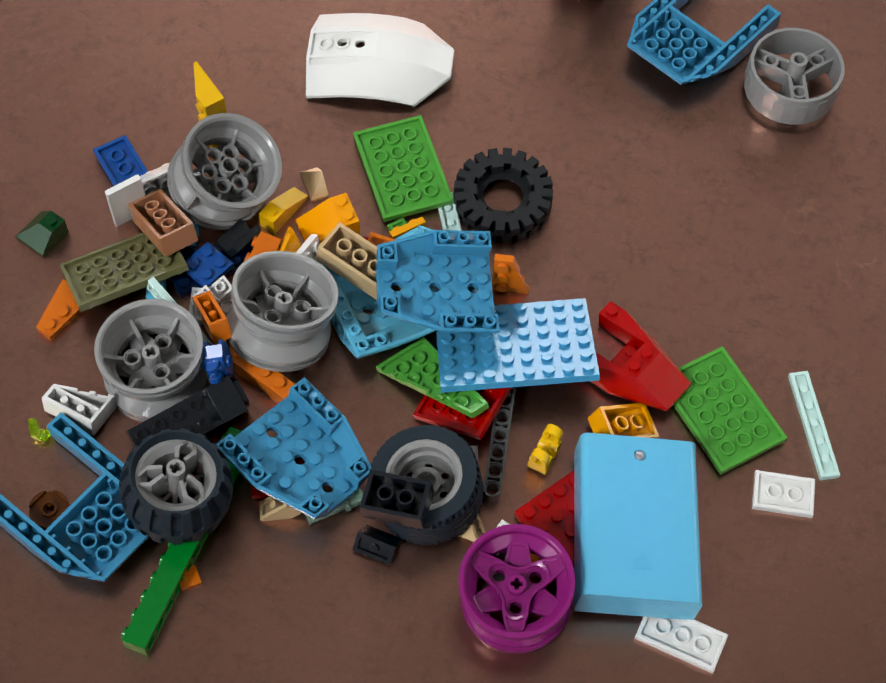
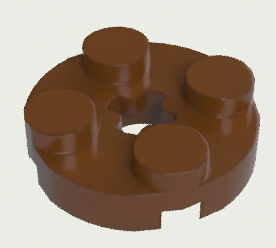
M42 491L31 500L29 504V517L40 528L46 530L70 506L69 501L60 491ZM47 507H55L51 514H46L47 511L45 509Z

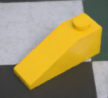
M295 187L271 200L259 213L260 225L275 235L309 196Z

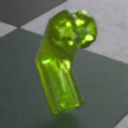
M29 419L28 427L31 438L40 442L49 440L50 433L48 429H40L38 419Z

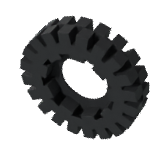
M497 148L488 149V156L480 152L474 155V161L469 158L464 163L463 169H459L454 184V204H456V211L459 219H462V224L468 230L473 227V231H490L491 241L496 242L497 236H501L502 243L511 242L512 236H515L517 241L526 239L527 232L531 236L535 234L539 229V225L543 227L552 208L553 182L551 176L548 177V170L545 166L538 167L539 160L533 156L526 160L527 153L520 150L513 156L512 148H503V154H498ZM496 180L512 181L521 188L523 200L512 211L493 210L486 204L483 197L487 185Z

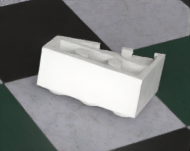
M53 384L42 397L44 411L55 417L60 412L63 413L82 430L92 436L98 432L116 409L114 395L96 394L95 391L84 392L79 391L78 388Z

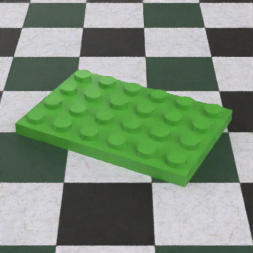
M421 115L353 132V137L383 222L454 204V199Z
M723 346L679 367L691 382V386L673 406L720 475L787 441L788 437Z

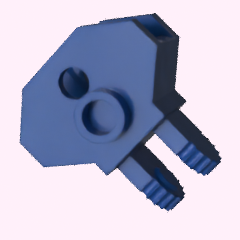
M223 339L219 340L217 345L204 342L202 366L206 370L208 377H210V383L218 384L223 377L233 376V359L227 342Z

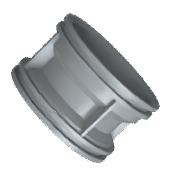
M219 113L200 120L190 130L169 164L167 183L171 198L191 221L205 228L229 230L239 219L247 223L274 193L280 182L282 174L280 152L271 135L255 121L232 113ZM208 145H218L217 148L211 147L208 149L206 147ZM239 153H240L242 156H244L245 158H241V159H240V158L238 157V156H239ZM192 163L196 166L194 170H192ZM254 182V188L251 192L247 186L248 183Z

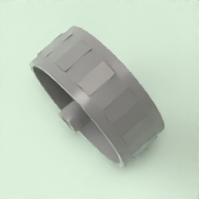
M802 28L774 30L758 40L751 52L744 78L746 96L759 113L776 122L789 125H802L814 122L830 111L838 97L844 79V61L837 47L819 33ZM777 54L792 55L790 57V60H787L783 57L778 56ZM826 73L830 78L833 88L826 94L809 99L807 82ZM758 75L781 84L780 94L768 88Z

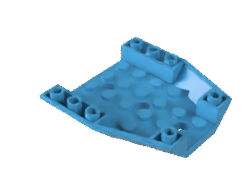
M431 230L377 245L376 290L377 306L380 313L440 332L499 333L498 314L494 313L489 254L492 248L490 231ZM397 285L401 290L394 291L391 287ZM436 286L440 291L433 292L430 290V287ZM474 287L478 292L472 293L468 288Z
M305 377L290 388L288 397L235 437L229 434L216 444L223 452L225 458L256 489L313 519L328 516L356 493L369 477V471L372 468L346 417ZM275 431L277 436L270 437L267 435V432ZM302 458L305 463L299 465L295 463L294 459ZM329 485L333 491L325 492L322 487Z

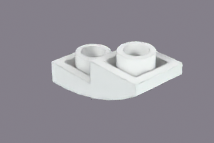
M223 275L210 287L205 285L192 297L211 291L219 304L231 295L232 284Z

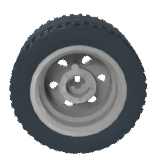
M423 425L410 427L396 433V435L390 437L376 453L377 455L373 458L370 470L406 477L413 473L411 478L431 481L434 489L424 530L384 522L392 533L394 532L397 537L407 540L409 543L438 545L457 538L458 535L463 534L465 530H468L469 525L474 523L473 521L477 518V514L480 513L484 499V490L475 453L464 438L459 437L457 433L444 427ZM448 474V475H449V478L446 479V480H444V478H445L446 475Z

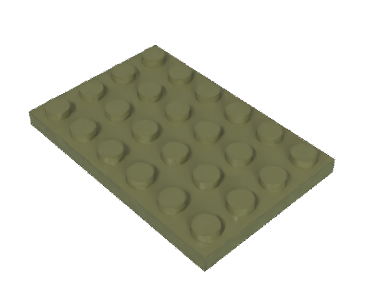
M144 233L59 264L80 312L147 287L148 280L153 276L158 282H161L189 270L180 250L165 257Z

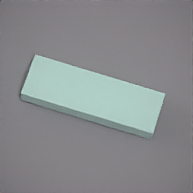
M456 204L438 208L443 230L462 231L456 211Z

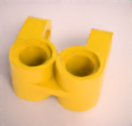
M547 424L537 447L534 448L529 457L527 467L544 475L547 474L553 459L557 456L562 445L563 431L558 426Z

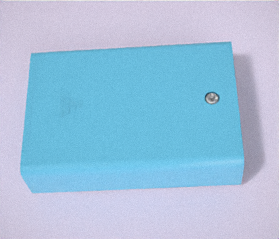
M583 433L580 435L574 450L575 611L681 620L695 619L702 608L695 443L598 433Z

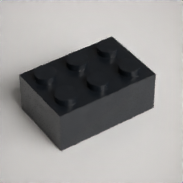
M370 470L359 508L364 518L424 530L434 494L431 481Z

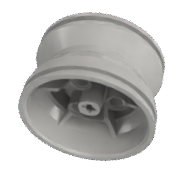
M270 251L247 259L239 266L233 277L231 289L232 305L227 316L232 333L231 338L228 339L229 344L242 359L265 370L291 372L311 366L324 355L329 344L331 335L330 321L335 314L339 296L335 279L319 262L294 252Z
M161 299L135 301L112 313L99 329L94 346L97 366L104 379L107 394L115 396L116 408L129 418L144 422L209 385L210 377H208L206 370L202 366L204 341L200 326L193 315L182 306ZM154 334H159L155 337V339L150 337ZM130 345L131 349L126 351L124 356H121L123 351ZM183 345L187 347L190 354L180 352ZM121 379H129L128 385H125Z

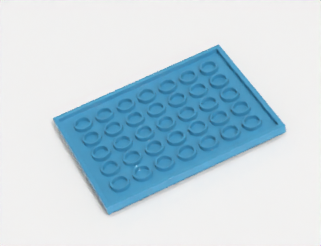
M586 298L494 305V313L498 314L499 333L440 332L436 330L441 393L600 380Z

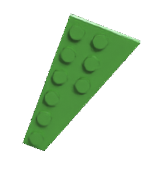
M424 337L376 366L378 372L471 418L476 417L489 408L488 403L476 390L441 393L438 351Z

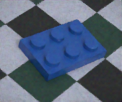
M126 135L93 149L94 155L113 186L137 174L141 176L148 172Z

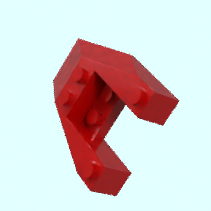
M610 301L599 312V327L617 337L626 345L611 361L596 352L600 380L590 382L608 394L668 411L691 386V382L658 342L626 310Z

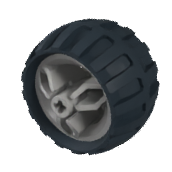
M183 428L180 430H161L158 434H151L144 438L141 445L135 446L128 455L126 463L122 467L119 480L120 501L127 518L140 533L145 536L149 535L153 541L162 544L167 542L173 545H182L184 542L198 541L202 539L205 533H211L226 515L233 494L231 469L220 448L214 443L211 444L206 436Z

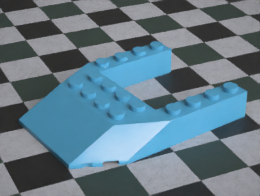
M653 0L636 15L627 47L674 81L683 85L717 75L738 64L753 50L758 40L778 27L781 13L767 4L725 43L679 11L689 0Z
M60 412L47 425L51 437L100 477L45 531L0 494V526L31 553L58 572L105 582L149 535L145 536L140 533L127 518L123 510L119 495V480L124 463Z

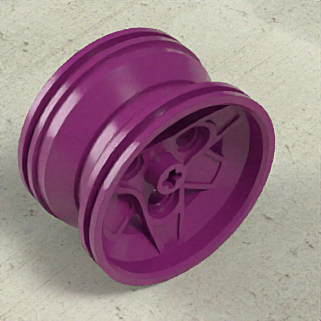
M509 524L489 530L469 547L459 570L460 599L465 620L473 633L481 641L499 651L526 653L548 645L565 628L572 611L575 573L568 553L558 540L549 533L534 526ZM507 552L505 562L495 557ZM530 553L542 560L531 563ZM496 574H502L505 578L503 581L497 582L493 577ZM480 575L489 586L477 593V581ZM538 576L541 578V582L534 584L530 581V578ZM554 579L557 584L556 598L545 589ZM519 606L522 610L518 614H513L510 608ZM502 611L504 624L493 619L488 613ZM529 612L543 616L536 622L526 625Z

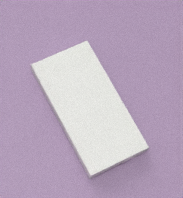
M643 617L634 639L713 674L728 634L697 620Z

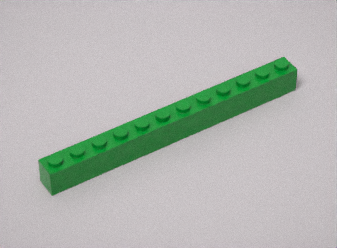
M230 427L228 432L223 434L221 440L229 434L235 437L242 431ZM226 459L230 466L234 483L239 471ZM205 533L202 539L195 542H184L182 545L168 543L169 548L166 554L163 553L161 555L159 567L150 577L148 589H145L140 597L141 603L139 607L133 610L131 622L122 632L121 639L126 648L148 656L181 590L179 582H183L185 570L187 569L188 572L194 564L208 533Z

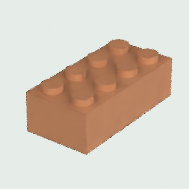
M161 189L128 204L133 222L165 257L199 241L193 222Z

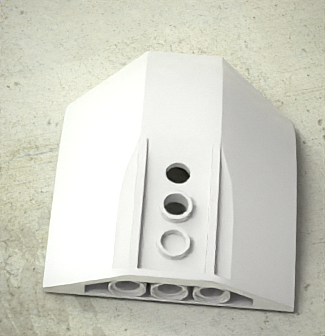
M370 13L319 15L311 29L306 55V98H367L412 105L414 108L451 79L454 49L425 24L408 18ZM359 42L365 43L361 48L356 47Z

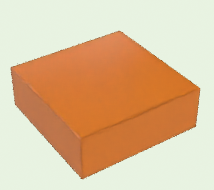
M192 565L189 571L186 569L183 582H179L182 591L202 584L196 565Z

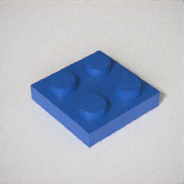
M207 242L186 260L189 270L185 271V273L202 287L205 285L210 287L219 278L232 270L234 263Z

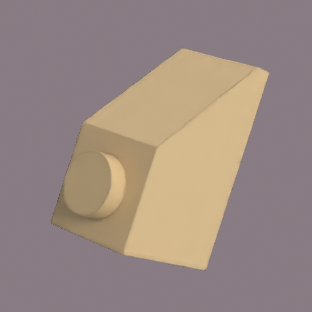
M271 496L259 502L260 521L291 519L301 514L300 511Z

